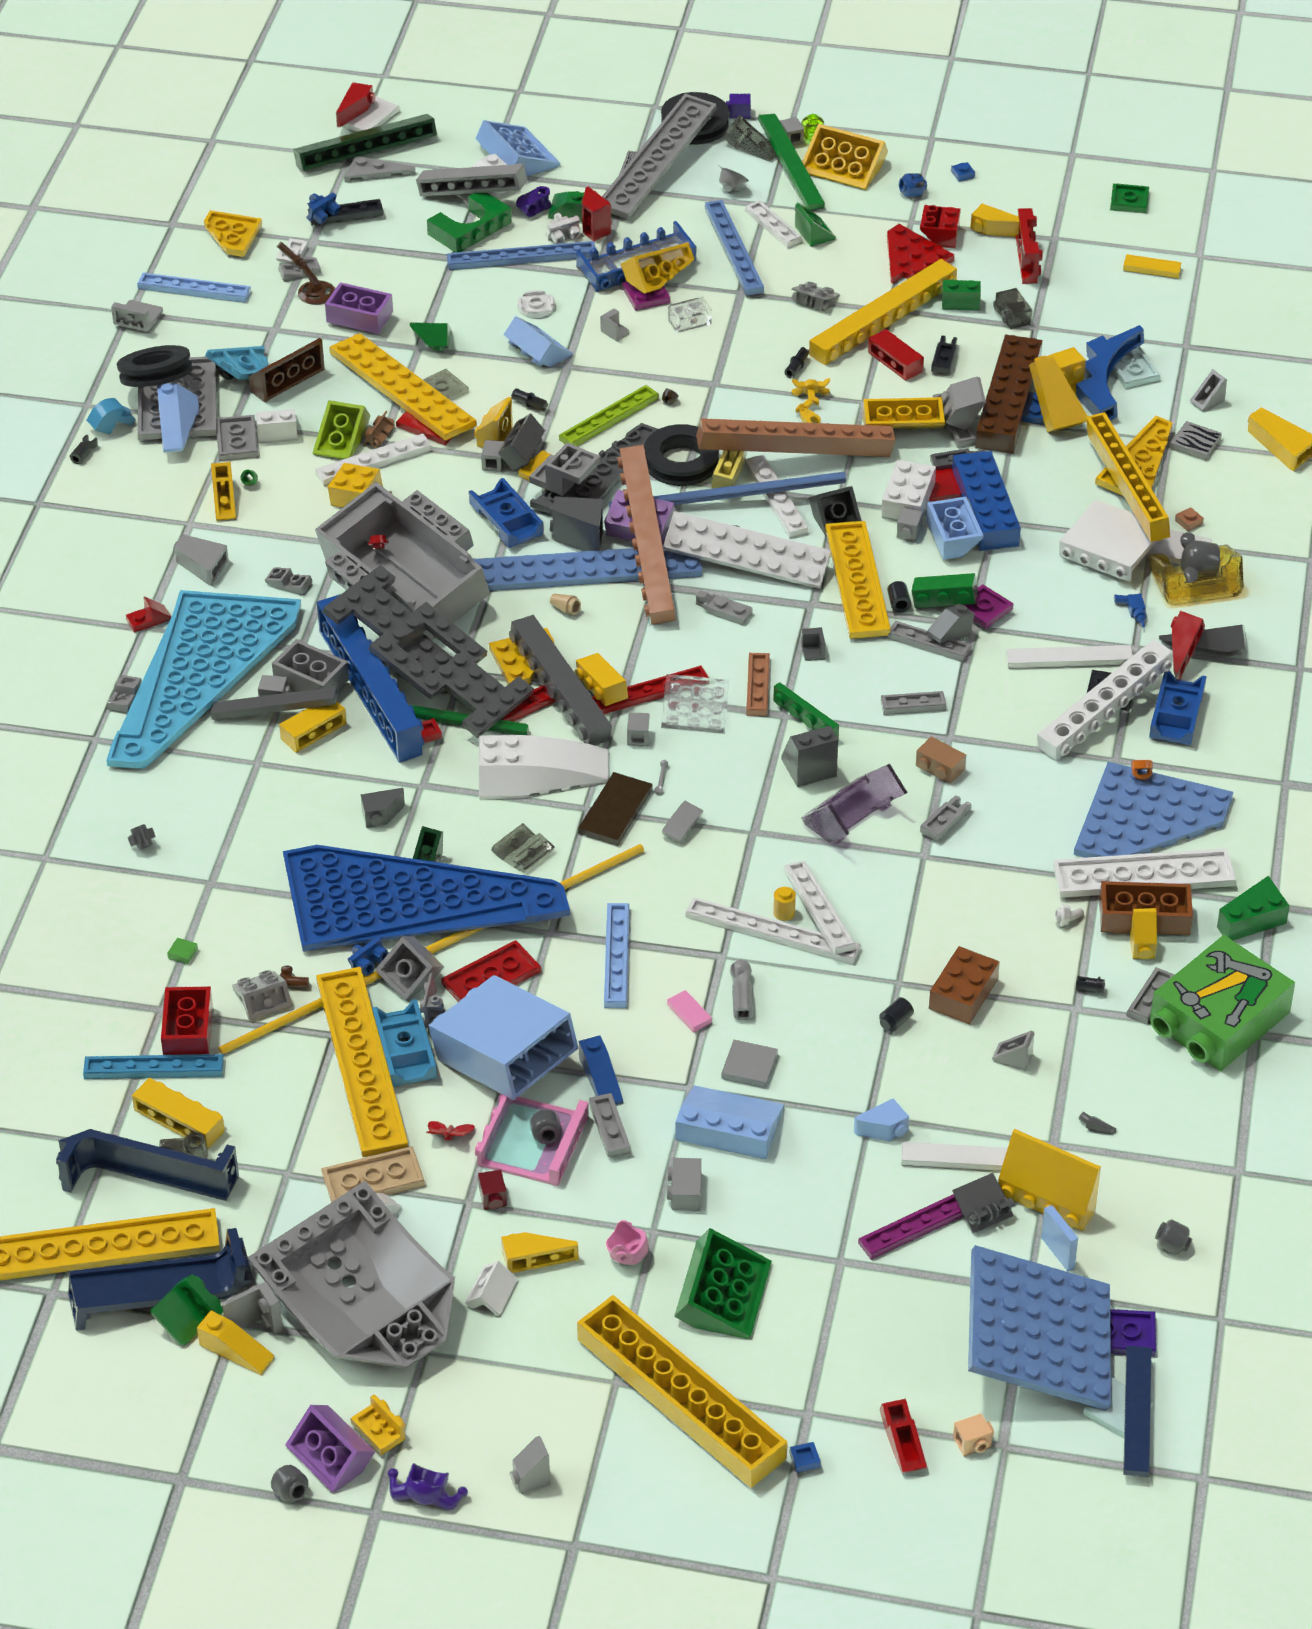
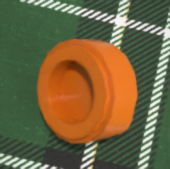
M1133 760L1131 762V770L1135 778L1145 780L1152 776V760ZM1137 770H1147V773L1141 775Z

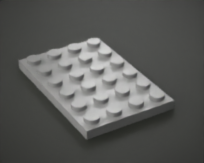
M206 356L190 357L189 360H191L193 366L192 371L188 375L169 383H178L198 396L199 413L194 419V426L189 431V438L217 436L216 364L206 358ZM157 385L138 387V440L162 439Z

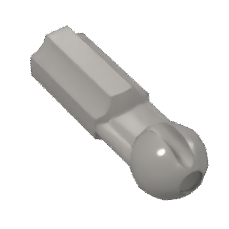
M741 959L735 961L730 966V975L733 978V1016L737 1020H748L753 1017L752 987L749 983L752 969L747 961Z

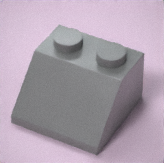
M977 376L950 384L948 389L941 395L946 424L963 430L969 428L986 403L981 379Z
M402 936L375 971L407 1001L424 989V984L428 982L430 973L433 974L435 979L444 966L415 937Z

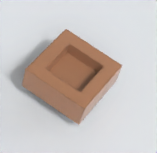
M1192 507L1175 514V521L1186 531L1202 525L1204 518Z

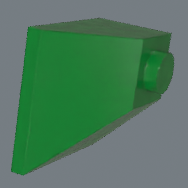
M567 191L554 194L548 218L554 219V214L560 213L562 217L567 216L571 218L578 216L580 221H582L584 192Z
M410 322L411 329L429 348H433V351L442 352L444 348H449L451 327L448 323Z

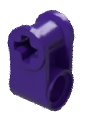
M546 186L536 187L534 190L519 196L516 201V207L528 217H534L536 214L548 210L551 207V201L549 200L550 189Z

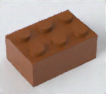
M958 946L930 989L929 1009L970 1025L998 981L1000 961Z

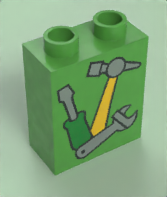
M1222 935L1154 991L1150 1023L1157 1034L1164 1038L1171 1037L1186 1047L1189 1054L1196 1061L1201 1063L1207 1062L1219 1071H1222L1290 1013L1295 981L1227 936Z

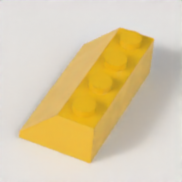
M942 397L863 399V425L892 426L893 429L942 428L945 425Z

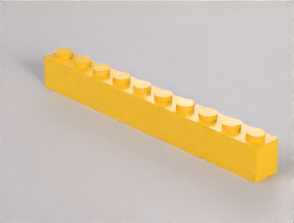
M942 259L936 261L810 339L809 356L823 365L836 360L841 355L869 339V337L887 328L937 295H940L942 293L943 280H957V268Z
M1106 413L1087 416L1088 437L1149 540L1154 542L1169 538L1170 525L1167 513Z

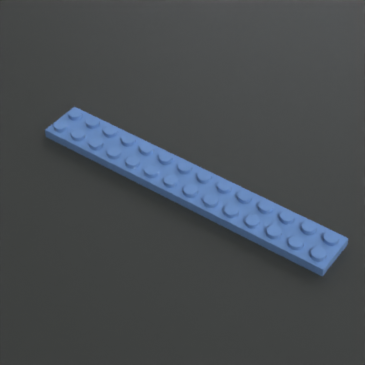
M634 548L473 559L482 567L489 591L639 581L638 572L642 571L641 567L636 565L635 555H639L638 550L634 551ZM663 550L669 579L702 577L700 559Z

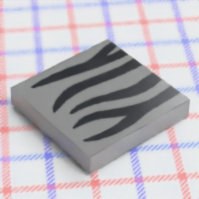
M1186 421L1170 442V448L1206 460L1221 440L1222 433Z

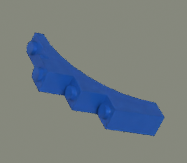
M1141 325L1109 339L1102 335L1086 342L1087 358L1089 360L1085 364L1084 380L1076 384L1078 400L1092 415L1105 412L1109 420L1118 417L1117 402L1110 394L1108 380L1117 363L1130 351L1144 344V329Z

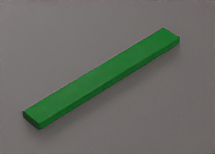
M775 113L759 115L758 121L805 207L809 210L823 209L825 202Z

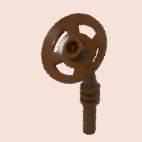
M282 241L279 242L276 247L292 260L291 263L295 264L294 266L298 267L299 270L301 269L310 280L300 286L298 290L300 300L311 305L325 304L335 290V287L327 281L318 280L306 264V260L303 261L299 254L296 255ZM326 288H330L329 294L326 295Z

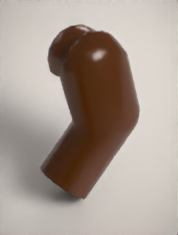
M284 965L281 967L280 976L286 980L288 987L309 988V977H296L292 973V966Z

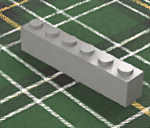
M524 164L423 170L416 179L420 197L521 190L528 181Z

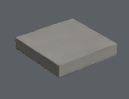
M734 1039L724 1064L721 1078L766 1088L778 1055V1049Z

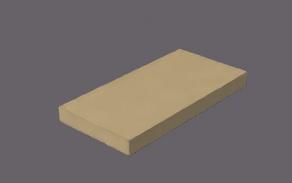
M413 1146L321 1168V1174L331 1202L363 1181H366L375 1193H384L386 1195L425 1186V1180Z

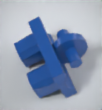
M334 192L325 197L323 195L319 196L316 193L309 196L310 202L307 203L309 215L306 216V219L309 222L314 219L321 224L328 217L326 211L332 216L338 214L340 206L335 201L337 195Z
M376 937L364 947L360 945L352 947L353 955L347 959L351 968L361 967L362 974L369 976L375 969L374 965L378 962L381 963L389 952L383 947L382 940Z

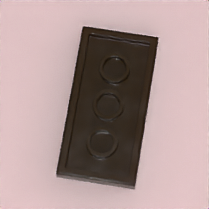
M613 772L578 827V834L618 846L653 790V784Z

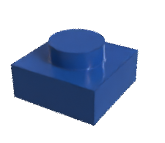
M968 162L951 166V172L958 182L975 178V171Z
M814 1442L789 1447V1454L796 1473L821 1468V1461Z

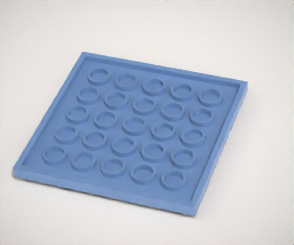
M974 1245L971 1250L968 1371L1107 1410L1111 1406L1110 1284Z

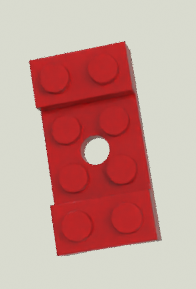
M1018 208L1019 231L1015 236L1022 284H1037L1038 276H1041L1039 261H1042L1043 258L1042 250H1039L1038 242H1035L1036 231H1033L1034 227H1037V216L1033 215V208Z

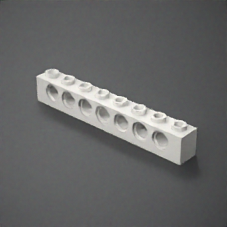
M1155 639L1150 641L1037 734L1038 749L1055 761L1059 760L1062 756H1066L1074 746L1082 743L1086 736L1096 731L1103 722L1111 719L1115 712L1125 707L1132 698L1140 695L1143 689L1149 684H1153L1161 674L1169 671L1173 665V651Z

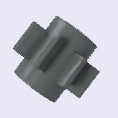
M142 824L130 829L132 835L127 838L131 847L136 845L137 849L141 850L153 845L152 839L156 835L153 827L147 829L146 825Z

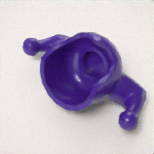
M413 1463L406 1482L399 1484L397 1481L398 1470L391 1468L388 1471L390 1496L393 1500L412 1499L421 1505L433 1504L449 1511L455 1509L462 1497L468 1495V1489L464 1486L459 1487L457 1493L453 1496L447 1493L446 1486L449 1472L440 1473Z

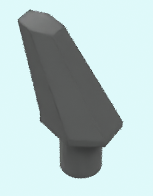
M1082 1112L1079 1116V1120L1085 1123V1127L1090 1130L1110 1134L1115 1133L1117 1128L1096 1116H1090L1085 1112Z

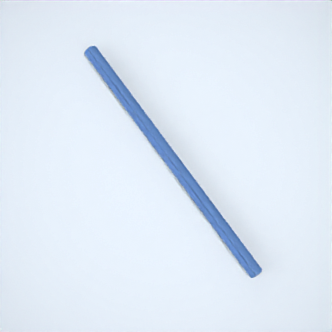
M836 472L653 496V498L673 502L674 505L845 484L846 474L845 472Z

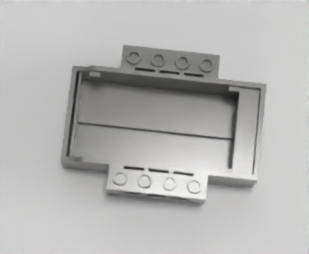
M375 482L315 529L326 560L325 564L329 576L345 590L381 565L396 577L395 582L385 589L386 592L411 612L427 602L452 623L490 594L482 567L467 552L474 546L470 530L418 490L401 501ZM386 535V540L389 542L388 545H385L384 549L374 550L373 546H368L370 536ZM426 630L425 635L433 640L435 636Z

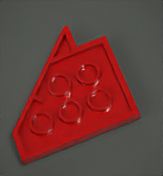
M900 223L887 231L890 281L892 284L903 277L906 279L911 278L940 259L949 264L954 261L955 254Z

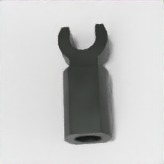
M85 435L82 438V442L70 454L72 463L80 465L91 452V449L98 446L97 438L95 437L92 441H89V436Z

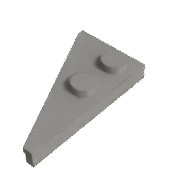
M355 157L344 175V182H350V178L361 177L363 181L390 178V174L393 173L409 176L416 173L415 166L379 159Z

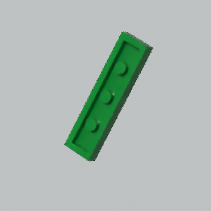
M781 682L774 685L773 701L778 706H781L812 730L831 726L839 740V724Z

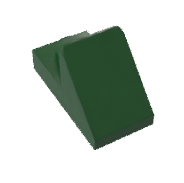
M422 826L412 859L436 862L438 855H443V831Z

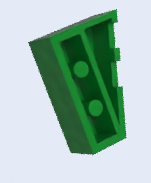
M1267 876L1219 909L1217 928L1222 935L1227 936L1231 940H1237L1287 924L1290 905L1271 878Z

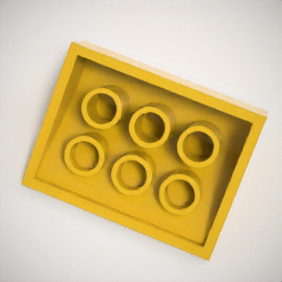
M818 123L802 162L809 175L866 190L882 168L888 149L885 141Z
M1014 1129L998 1183L1007 1199L1011 1198L1026 1208L1033 1209L1044 1214V1208L1052 1205L1069 1227L1083 1232L1096 1211L1101 1166Z

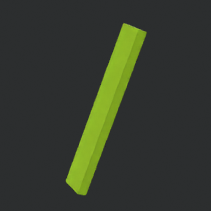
M644 385L559 434V441L564 444L569 443L579 446L658 400L659 393L648 385Z

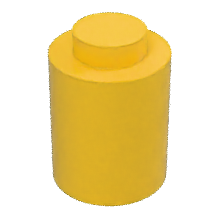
M779 887L774 891L773 915L780 921L791 920L795 916L796 893L790 887Z

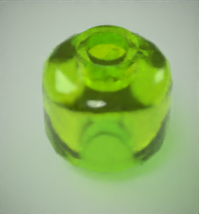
M809 114L801 121L804 127V138L810 142L818 123L824 125L823 118L817 114Z

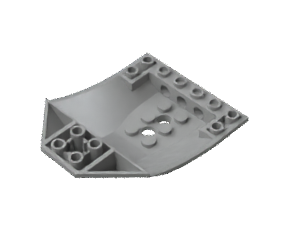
M363 1181L247 1257V1260L263 1280L267 1282L271 1290L289 1312L321 1346L336 1358L408 1368L446 1342L455 1277L443 1268L410 1235L366 1181ZM336 1260L341 1264V1267L331 1269L328 1266V1262ZM347 1276L353 1277L356 1284L351 1288L345 1287L342 1284V1279Z

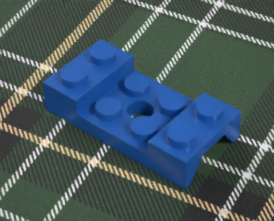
M504 478L499 479L492 491L482 495H478L473 490L469 491V504L478 514L483 513L497 528L499 538L508 548L544 534L543 521Z
M1170 670L1164 672L1150 726L1149 738L1187 745L1192 744L1207 676L1202 675L1196 681L1189 682L1176 679Z

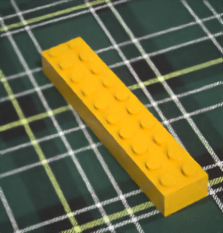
M614 1295L610 1296L577 1322V1339L750 1488L755 1486L787 1459L788 1441Z

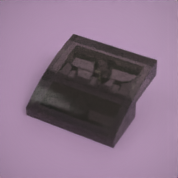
M522 823L495 843L491 851L513 868L525 872L553 851L555 846L541 833L534 834Z

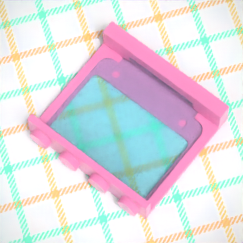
M500 1093L499 1105L497 1108H493L491 1122L485 1126L483 1139L477 1143L475 1148L478 1166L492 1170L501 1169L504 1173L559 1186L589 1118V1103L579 1100L576 1109L571 1110L522 1097L512 1100ZM543 1109L554 1111L559 1116L562 1126L560 1138L551 1144L538 1143L533 1138L530 1128L532 1116Z

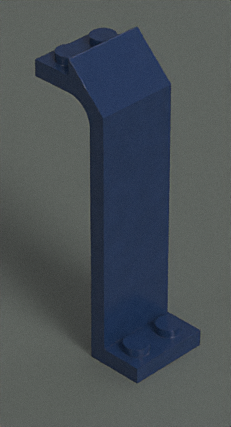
M87 1129L58 1140L60 1152L56 1157V1165H58L59 1180H61L62 1191L70 1193L81 1174L90 1168H101L223 1201L228 1200L239 1178L236 1147L226 1144L223 1152L218 1154L216 1161L93 1129Z
M237 1228L227 1229L224 1248L215 1255L69 1271L68 1297L75 1330H85L86 1319H90V1313L153 1307L181 1279L192 1274L204 1282L205 1288L211 1295L216 1296L218 1299L230 1297L253 1281L243 1238H239Z

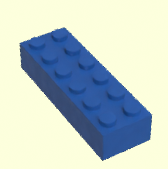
M992 451L953 455L952 470L961 491V497H967L983 533V539L977 543L979 550L985 551L1019 546L1021 527Z

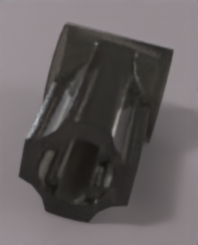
M192 1132L185 1138L161 1139L159 1142V1147L205 1159L208 1157L205 1137L199 1132Z

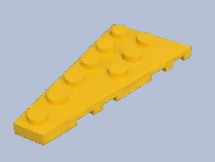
M1156 415L1126 446L1151 489L1153 488L1173 422ZM1105 467L1095 478V484L1123 496Z

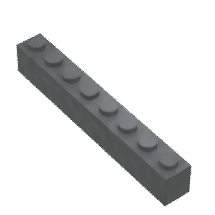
M534 614L511 621L510 640L517 645L521 656L526 658L530 669L535 671L539 682L544 684L549 696L557 703L560 712L565 714L569 725L573 726L576 730L578 738L584 743L594 746L610 741L612 725Z

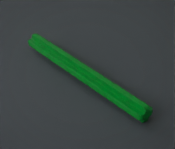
M412 705L417 719H435L436 722L462 726L463 720L470 715ZM499 720L488 730L514 735H527L529 726L525 723Z

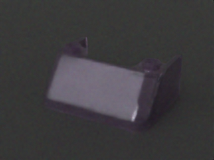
M890 763L853 780L804 814L801 819L808 828L827 842L831 843L834 841L837 844L850 834L848 832L849 828L878 809L881 812L892 806L891 801L908 792Z

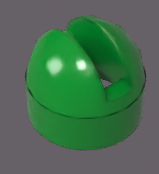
M246 469L241 473V482L244 485L252 486L258 481V475L253 470Z

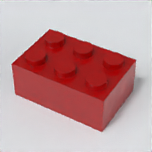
M211 986L165 987L161 1028L163 1055L210 1054L213 1015Z

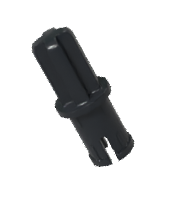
M801 347L796 356L791 357L790 364L784 370V374L788 378H794L799 369L804 367V361L810 353L809 349Z
M515 388L511 394L512 400L521 402L526 407L531 406L541 411H545L548 407L547 401L535 396L533 392L527 393L519 388Z

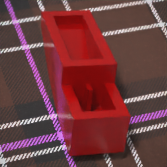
M906 1398L882 1403L879 1411L893 1454L902 1474L926 1469L927 1464L915 1421L911 1419Z

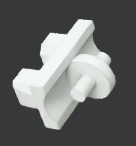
M560 213L554 214V220L550 221V224L547 225L548 232L545 234L547 240L552 239L555 244H559L564 241L565 234H569L571 239L578 238L580 236L579 217L568 218L567 216L562 217Z

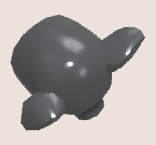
M1190 532L1183 533L1180 539L1181 545L1184 548L1181 554V570L1184 572L1187 582L1193 583L1198 577H1215L1220 568L1218 544L1195 540L1194 534Z

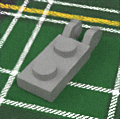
M955 795L921 824L920 832L938 841L970 812L972 804L966 801L957 808L961 798Z

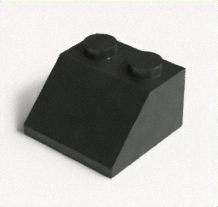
M853 486L809 497L813 517L824 535L826 534L825 524L862 521Z

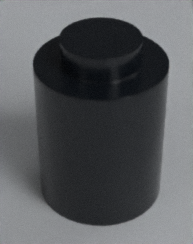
M902 581L892 582L887 588L891 608L897 613L906 612L912 605L907 585Z
M897 998L879 1014L880 1025L885 1030L896 1031L914 1014L913 1006L905 998Z

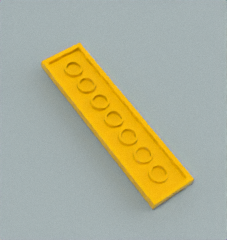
M866 521L825 524L849 639L888 636L891 628Z

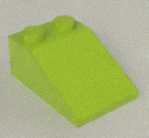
M328 400L312 452L313 455L337 459L352 457L366 433L371 417L366 407Z

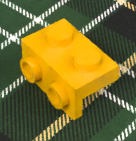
M375 1394L370 1396V1405L350 1418L353 1427L381 1456L405 1440L404 1428H406L403 1419L399 1415L395 1416L390 1411L387 1402L383 1399L380 1400Z

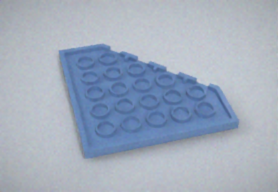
M1107 762L1074 847L1073 855L1088 858L1148 854L1157 847L1163 849L1177 844V841L1187 837L1190 839L1202 835L1207 829L1221 828L1225 822L1234 792L1152 772L1150 778L1139 780L1133 776L1131 767ZM1137 770L1141 775L1147 773L1146 770Z

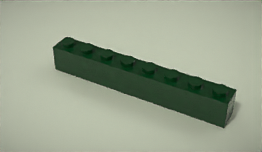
M423 114L294 148L296 166L304 171L437 136L435 119L429 114Z

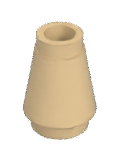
M554 593L550 597V604L568 615L577 614L581 608V601L575 595Z

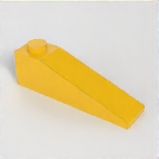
M687 242L634 256L620 264L626 281L641 292L648 293L662 288L665 283L674 278L677 273L695 259Z

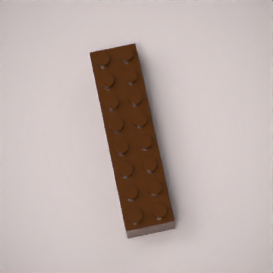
M1005 334L985 399L986 403L983 406L977 426L975 448L1014 454L1023 424L1025 409L1034 385L1029 365L1035 362V358L1042 356L1043 340Z

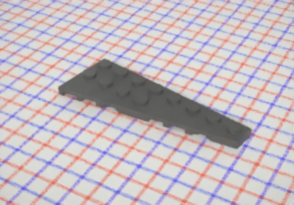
M640 423L627 432L622 440L614 441L612 447L606 451L601 450L598 452V455L601 456V462L580 484L575 483L563 496L545 489L540 497L530 500V507L549 514V506L553 505L554 497L604 500L621 480L620 473H624L623 469H619L617 457H621L620 448L645 445L647 438L658 428Z

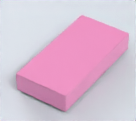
M686 990L667 999L669 1008L693 1033L712 1023V1017Z

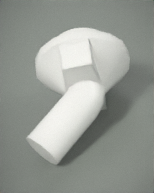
M1061 904L1060 908L1055 910V921L1059 923V926H1068L1069 920L1083 916L1084 911L1082 908L1071 911L1070 906Z

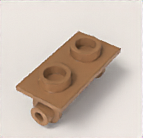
M385 411L382 416L378 415L372 424L374 427L368 428L364 435L366 440L363 446L369 442L374 448L380 447L395 427V421L386 417L388 411Z

